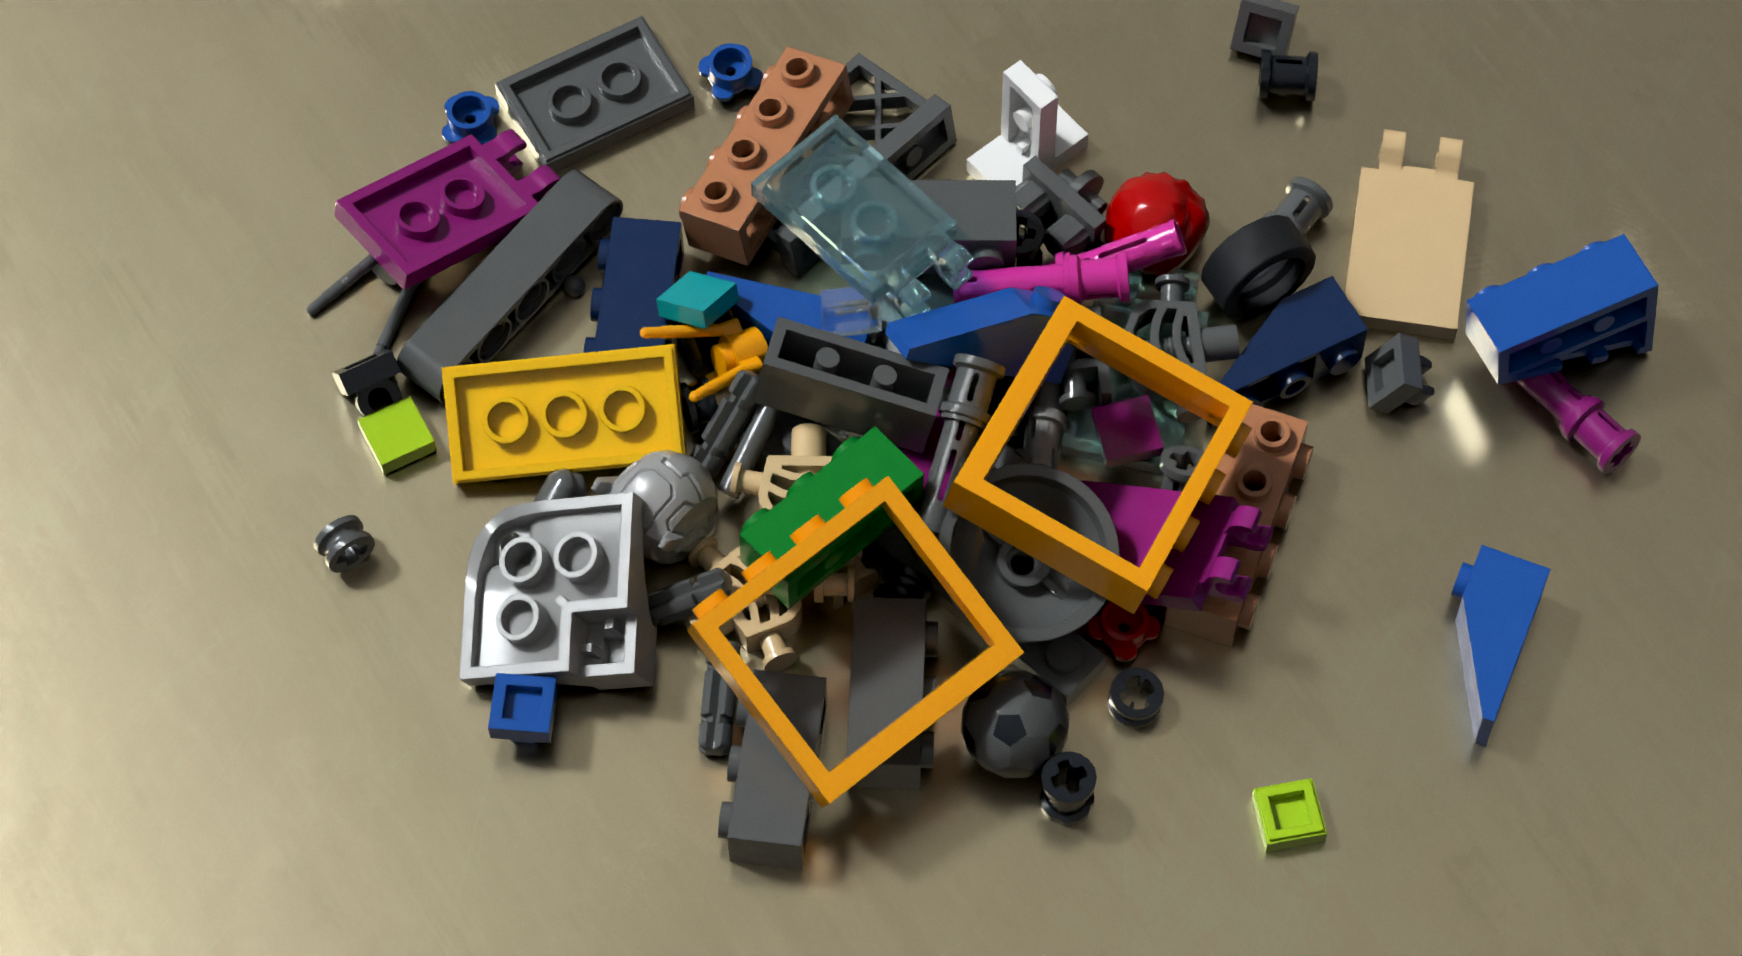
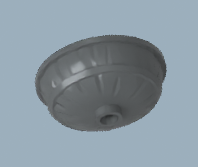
M1014 464L1000 467L990 472L986 479L987 482L1119 556L1118 537L1110 514L1097 495L1077 478L1059 469L1038 464ZM948 509L941 525L938 541L1016 642L1040 643L1067 636L1088 623L1106 602V598ZM1018 556L1027 558L1031 562L1032 572L1027 575L1017 574L1011 567V560ZM949 595V597L951 598V600H952V602L955 604V606L958 608V610L965 616V614L962 612V610L959 608V606L955 603V601H954V600L952 599V597Z

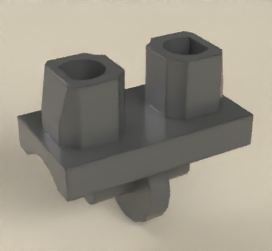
M1037 156L1023 165L1022 183L1016 187V210L1029 211L1038 218L1044 215L1053 223L1052 226L1044 231L1043 244L1047 251L1054 257L1056 253L1066 251V253L1071 251L1076 255L1082 251L1087 252L1105 245L1100 237L1107 224V219L1102 213L1106 210L1108 203L1098 195L1104 183L1103 177L1092 169L1085 171L1078 177L1068 168L1057 175Z

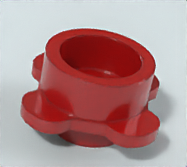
M1110 601L1104 607L1101 616H1094L1088 624L1090 637L1106 643L1113 650L1114 658L1122 662L1133 660L1137 655V649L1146 640L1157 638L1160 632L1158 619L1154 616H1149L1143 604H1140L1135 613L1132 614ZM1121 624H1127L1130 629L1127 632H1122L1118 627Z

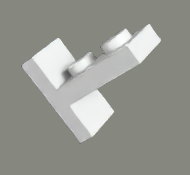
M1019 60L1003 72L1001 135L967 158L966 171L975 180H1016L1017 187L1022 183L1023 165L1031 158L1037 156L1054 171L1088 146V133L1058 105V93L1051 81L1041 73L1035 74Z

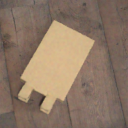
M1384 129L1378 169L1361 167L1344 294L1367 328L1455 340L1474 182L1458 180L1463 140L1440 137L1435 168L1428 169L1402 165L1407 132Z

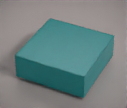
M689 271L660 295L656 302L659 317L707 329L739 301L737 283Z

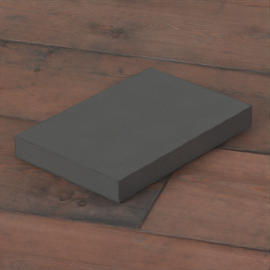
M643 15L495 83L497 96L539 165H549L554 172L695 107L692 92Z

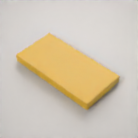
M676 344L441 367L453 484L549 475L560 469L580 472L629 467L644 455L661 450H670L687 455Z

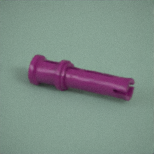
M1559 372L1515 381L1560 422L1559 429L1561 430V435L1567 441L1572 442L1576 440L1598 460L1597 468L1602 473L1608 474L1619 468L1637 448L1641 440V435L1634 429L1625 430L1604 411L1605 403L1599 397H1593L1592 395L1584 396Z

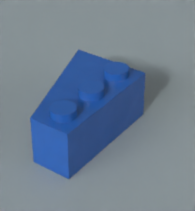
M1622 234L1606 242H1593L1585 246L1579 253L1556 263L1538 265L1525 276L1501 286L1491 285L1482 289L1474 297L1466 300L1465 333L1498 385L1561 371L1563 367L1561 361L1586 356L1591 364L1607 361L1609 357L1607 351L1632 346L1637 354L1652 351L1659 285L1625 234Z

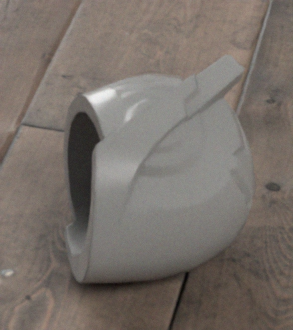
M670 450L651 452L631 464L620 476L597 477L590 488L593 492L600 495L634 492L643 499V558L659 564H672L682 561L689 556L690 552L702 539L713 536L716 529L718 493L713 477L698 460L685 454Z

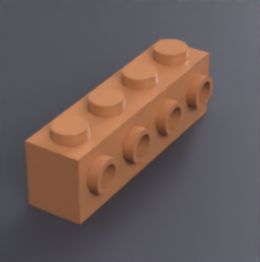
M787 46L775 66L771 65L768 67L763 75L761 86L750 104L740 109L735 119L734 128L722 146H718L713 150L707 163V169L695 187L688 189L681 200L679 216L682 220L689 246L747 266L750 264L854 102L845 64Z
M1252 404L1242 421L1252 427V430L1235 459L1227 454H1224L1217 469L1224 472L1226 476L1215 495L1235 497L1240 506L1246 505L1259 508L1262 515L1258 525L1272 526L1273 529L1275 527L1286 529L1296 501V495L1288 493L1292 479L1295 477L1304 480L1314 450V446L1304 444L1309 421ZM1269 541L1265 551H1253L1229 545L1224 556L1239 560L1241 565L1237 575L1251 577L1253 580L1245 601L1232 602L1218 597L1207 596L1201 611L1166 607L1164 626L1232 647L1239 627L1250 630L1260 601V596L1253 594L1252 591L1257 577L1269 578L1279 545L1272 544Z

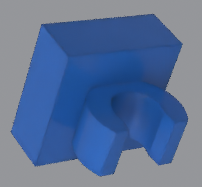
M496 673L488 724L490 738L508 739L511 742L551 743L558 694L557 678Z

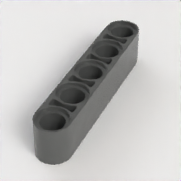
M572 170L566 173L409 338L397 358V363L401 370L400 373L441 403H445L441 367L489 363L563 284L566 277L570 276L596 249L600 239L606 238L610 234L613 217H621L623 202L579 170Z

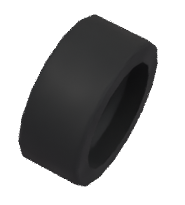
M1282 215L1268 216L1243 226L1226 238L1211 253L1204 264L1201 281L1228 318L1237 320L1251 318L1274 308L1283 298L1292 295L1312 272L1316 254L1289 217Z

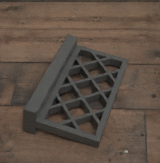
M860 53L845 64L850 85L862 76L875 85V94L853 96L854 102L847 112L875 110V125L844 127L843 117L827 142L828 144L835 143V159L816 160L806 175L835 174V180L822 191L804 192L802 181L785 208H795V214L776 230L772 228L764 240L766 245L780 254L782 266L798 278L841 241V180H912L957 141L951 105L936 94L928 100ZM907 107L913 111L911 115L900 123L883 124V109ZM875 140V145L863 156L843 158L845 142Z

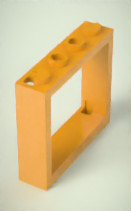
M1063 296L955 478L943 506L1134 614L1146 594L1157 599L1174 569L1164 564V561L1172 547L1183 553L1196 531L1200 521L1190 515L1198 500L1209 506L1226 476L1224 472L1217 469L1224 454H1227L1235 459L1252 430V427L1242 421L1253 401L1070 298ZM1066 343L1075 346L1218 427L1140 567L986 481Z
M889 476L885 477L875 486L866 477L838 499L845 509L826 523L817 514L793 532L790 538L796 546L776 559L772 552L768 551L743 570L741 574L747 583L728 597L720 588L692 609L698 620L687 630L822 808L832 803L1024 653ZM879 506H882L989 647L828 771L719 628Z

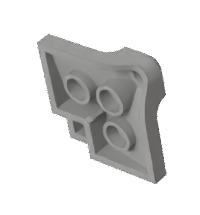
M634 492L543 500L507 507L496 514L481 530L470 552L465 583L459 680L469 686L492 685L495 683L496 673L556 677L557 683L560 685L590 686L599 690L654 686L657 627L652 625L645 583L642 529L643 499Z

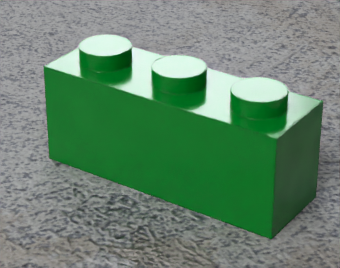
M876 426L860 438L857 436L850 437L836 449L831 461L815 474L807 472L800 476L791 485L786 497L770 510L767 508L758 510L745 522L739 534L740 561L748 567L768 551H771L775 558L779 559L796 546L790 538L793 532L817 514L826 523L845 509L838 499L866 477L875 486L885 477L889 476L911 506L915 508L921 503L923 496L924 473ZM879 506L771 588L770 591L790 609L895 523L882 506Z

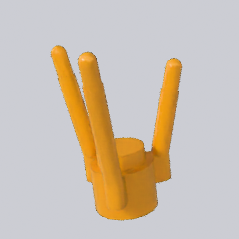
M737 318L719 324H711L707 329L691 325H665L643 327L640 330V336L645 339L720 337L718 344L713 345L710 350L715 372L706 376L709 382L689 394L691 402H698L731 385L735 376L741 370H748L756 374L760 373L768 350L767 342L761 331L755 326L742 330ZM697 380L688 384V386L696 385Z

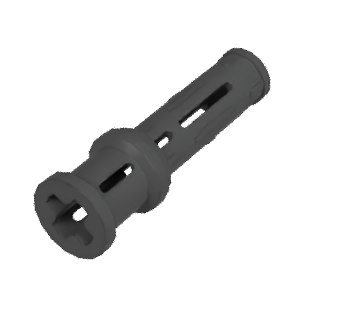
M957 353L953 359V365L957 367L948 401L941 402L938 410L940 413L939 418L944 421V425L918 511V515L935 537L938 538L942 522L948 511L943 506L955 478L973 450L979 432L985 430L992 418L988 414L995 386L997 380L1005 377L1007 370L996 362L969 354ZM977 380L978 383L973 400L968 401L967 397L972 381ZM960 427L964 431L961 440L958 441L955 438ZM955 454L956 458L944 499L939 501L938 496L950 455Z

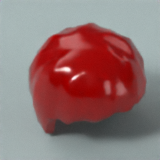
M1165 171L1157 174L1145 172L1142 176L1128 179L1120 186L1107 207L1104 241L1108 244L1175 219L1184 237L1187 254L1167 259L1139 270L1145 275L1152 274L1156 277L1164 274H1174L1191 258L1208 231L1210 216L1206 208L1205 199L1191 187L1188 181L1174 178Z

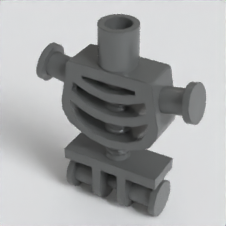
M1164 274L1157 277L1155 288L1161 292L1160 300L1143 301L1134 307L1125 327L1126 331L1136 336L1139 329L1152 323L1149 340H1145L1146 342L1206 376L1207 362L1237 359L1240 355L1238 332L1235 324L1200 328L1196 303L1183 301L1184 293L1190 289V280L1179 274ZM1100 306L1089 307V310L1101 316ZM1165 323H1172L1171 337L1160 339ZM1182 331H1185V337L1181 335ZM1074 347L1061 381L1064 395L1059 398L1060 408L1076 411L1092 406L1095 402L1094 394L1087 391L1086 382L1097 381L1100 406L1111 404L1113 392L1109 371L1110 366L1094 357L1093 359L1077 360L1092 356ZM1129 377V380L1142 396L1149 395L1150 400L1154 402L1169 400ZM1178 405L1179 409L1175 412L1177 422L1189 423L1201 419V417Z

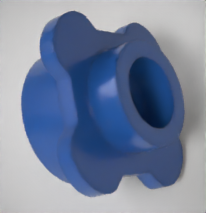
M732 43L720 45L709 56L702 58L698 65L700 75L708 78L713 86L712 96L716 100L730 101L734 94L745 89L755 90L761 86L763 73L761 70L753 67L749 49L743 45ZM729 71L736 72L733 76H728L726 74V72Z
M465 91L449 98L445 102L444 108L447 113L448 122L442 129V137L448 144L455 143L471 134L482 145L497 137V130L493 124L494 117L499 113L500 107L496 99L475 91ZM469 119H476L472 124L466 122Z

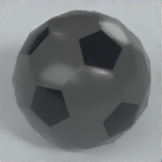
M1005 670L996 674L969 696L962 709L961 734L969 754L984 770L1003 778H1027L1041 772L1049 758L1062 752L1068 740L1070 717L1061 693L1046 678L1027 670Z

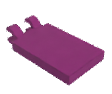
M513 129L500 133L493 140L483 145L471 134L336 200L334 217L400 287L406 290L502 241L561 178L549 165H543L535 169L531 174L518 181L512 176L523 165V162L515 153L525 149L527 145Z
M1082 480V483L1097 495L1110 514L1118 537L1119 556L1140 567L1182 491ZM1215 495L1209 506L1198 500L1190 515L1200 521L1196 531L1183 553L1172 547L1164 561V564L1174 569L1157 599L1146 594L1140 604L1201 611L1207 596L1218 597L1232 602H1244L1253 580L1251 577L1237 575L1241 563L1237 559L1225 557L1226 550L1230 545L1253 551H1265L1274 529L1272 526L1258 525L1262 515L1261 510L1252 506H1240L1235 497Z

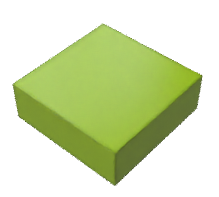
M411 396L358 419L360 431L384 475L437 451L435 441Z
M1313 778L1253 789L1251 798L1265 853L1326 841L1327 831Z

